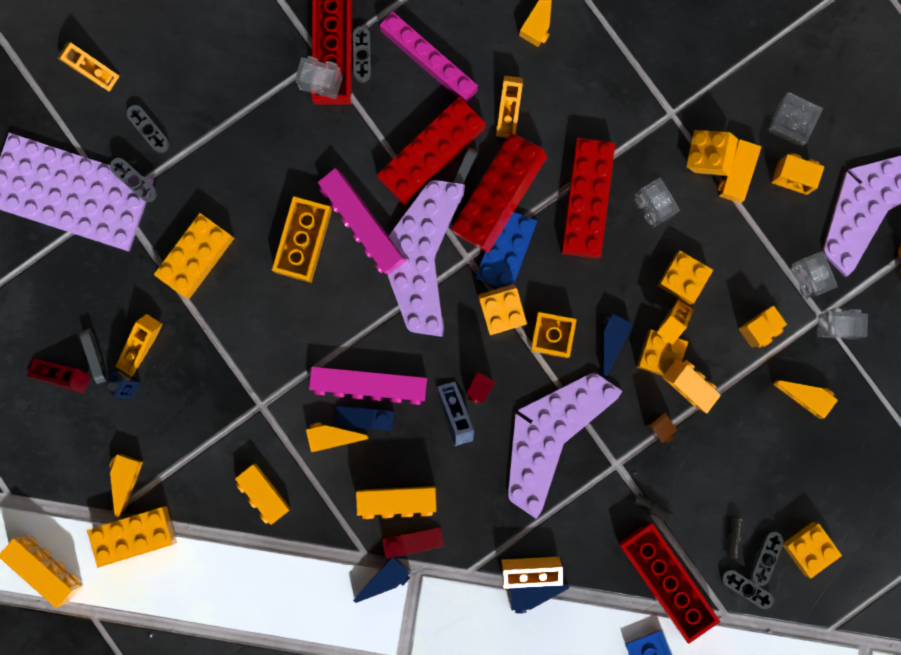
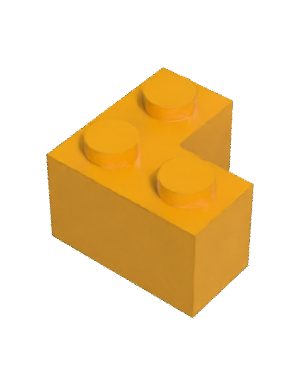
M771 306L741 326L739 331L751 348L756 346L760 348L773 341L772 337L781 334L784 331L783 327L787 324L777 309Z

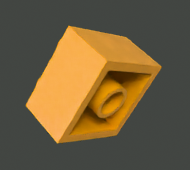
M694 130L687 168L694 173L731 176L738 139L730 132Z
M790 153V155L787 154L778 161L771 183L808 195L818 188L825 166L819 165L818 161H807L801 159L800 155Z
M679 251L675 254L657 286L691 305L695 303L713 270Z
M514 284L477 295L489 335L527 324L518 290Z
M538 312L530 351L569 358L577 319Z
M649 330L636 367L664 376L676 359L683 360L688 341L678 338L672 345L661 340L657 331Z
M815 522L810 523L783 543V547L803 575L810 579L842 556L820 524Z

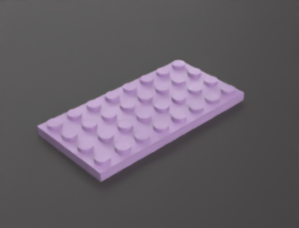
M8 134L0 156V210L130 252L146 202L111 172L110 165L15 134ZM117 168V170H120L124 174L127 173L126 170ZM132 175L129 178L130 185H136L139 181L137 175ZM144 177L151 185H153V179ZM141 186L140 189L145 193L144 197L146 195L149 196L150 190Z

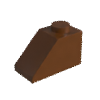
M658 413L645 424V427L659 443L665 441L667 444L675 437L674 433L677 431L666 413Z

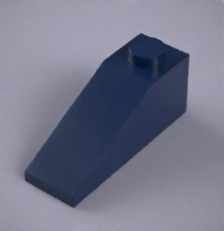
M611 314L610 317L606 316L601 325L604 327L602 331V375L604 376L608 375L633 326L632 323L615 314Z
M116 370V372L109 376L107 388L115 398L131 399L141 382L122 371Z
M456 382L438 386V394L454 445L458 446L473 441L474 428Z
M337 406L335 425L392 431L394 411Z
M391 557L353 601L358 603L395 589L400 584L404 586L410 579L408 576L410 570L396 557Z
M563 582V585L510 588L511 611L515 610L517 614L527 613V610H531L568 590L569 584L568 582Z

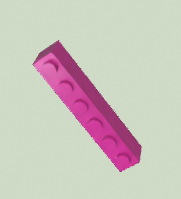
M393 11L380 24V30L387 38L456 98L461 97L467 103L478 91V85Z
M335 168L318 182L321 186L320 192L325 198L329 197L332 201L331 207L336 213L340 212L343 216L342 222L347 228L351 227L354 231L353 237L358 243L362 242L365 246L364 252L369 258L373 257L376 261L374 265L380 273L384 272L389 275L407 261L341 171Z
M311 367L309 390L314 391L315 395H325V392H333L335 397H344V394H352V398L355 399L371 396V400L382 401L384 397L390 398V402L402 403V399L410 400L409 404L421 405V401H425L427 378Z

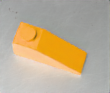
M539 0L519 33L520 37L539 47L541 42L545 43L550 35L548 30L552 0Z
M71 42L66 43L57 59L109 92L119 78V75Z
M504 75L497 137L508 138L510 133L516 134L523 78Z
M679 298L657 331L661 340L672 345L687 328L693 313V309Z
M147 314L136 321L115 367L132 377L155 341L162 323Z
M780 380L773 383V385L819 419H824L838 401L833 397L835 394L827 388L823 389Z
M321 422L310 425L311 429L306 430L311 452L369 439V436L366 434L328 425L322 426Z
M117 454L110 463V468H112L110 477L115 517L118 518L124 516L143 461L123 454Z

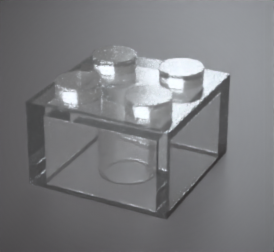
M310 56L307 58L301 57L295 78L299 89L337 99L343 78L337 64L329 61L326 64L318 62V59Z
M788 92L782 98L767 131L802 147L808 142L823 108Z
M661 177L641 188L635 195L636 204L640 209L643 208L646 213V221L649 225H653L654 228L674 217L680 211Z
M823 251L792 264V274L798 279L800 284L799 291L806 299L838 287Z
M840 308L824 310V313L818 314L817 337L840 339L867 337L868 314L861 313V310L857 309L844 312Z

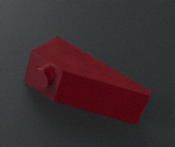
M35 358L27 374V377L84 394L91 377L76 368Z
M478 372L466 393L469 396L468 400L477 405L479 402L483 403L495 381Z
M441 527L383 537L386 558L408 555L444 546Z

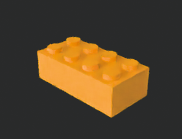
M293 196L272 268L274 273L312 283L332 213L330 206Z
M199 213L154 275L180 295L190 299L234 238Z
M436 486L366 489L356 492L357 516H362V519H373L375 515H382V518H393L394 514H401V517H413V513H421V516H432L433 512L437 510Z
M167 506L87 530L97 568L177 543Z
M23 535L13 538L0 553V559L56 609L67 604L82 588L83 585L80 583V579L76 575L68 573L65 570V565L60 561H55L47 549H41L36 544V539L32 536Z

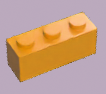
M743 140L737 142L731 176H725L724 180L721 179L718 186L720 191L719 197L737 203H742L745 200L762 146Z
M676 359L662 378L694 407L707 414L721 396L715 390L717 387L709 381L706 382L704 380L706 377L699 371L695 372L693 370L695 367L686 360L682 362Z
M253 464L235 478L237 488L242 493L245 492L248 495V502L253 508L257 507L261 512L259 515L266 524L269 522L272 525L291 510L257 464Z
M560 557L501 560L504 588L563 585V567Z

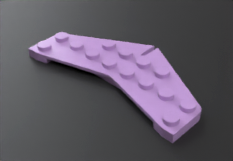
M901 156L849 169L848 171L860 184L848 172L844 175L822 251L824 256L845 277L857 266L887 211L901 204Z
M436 180L430 181L389 235L390 239L407 260L390 273L388 278L406 327L411 332L443 337L444 322L441 313L435 257L456 208L464 195V184Z
M591 373L518 410L531 419L532 422L529 423L515 414L508 498L512 503L537 519L543 509L564 443L616 401L622 393L619 388L598 374Z

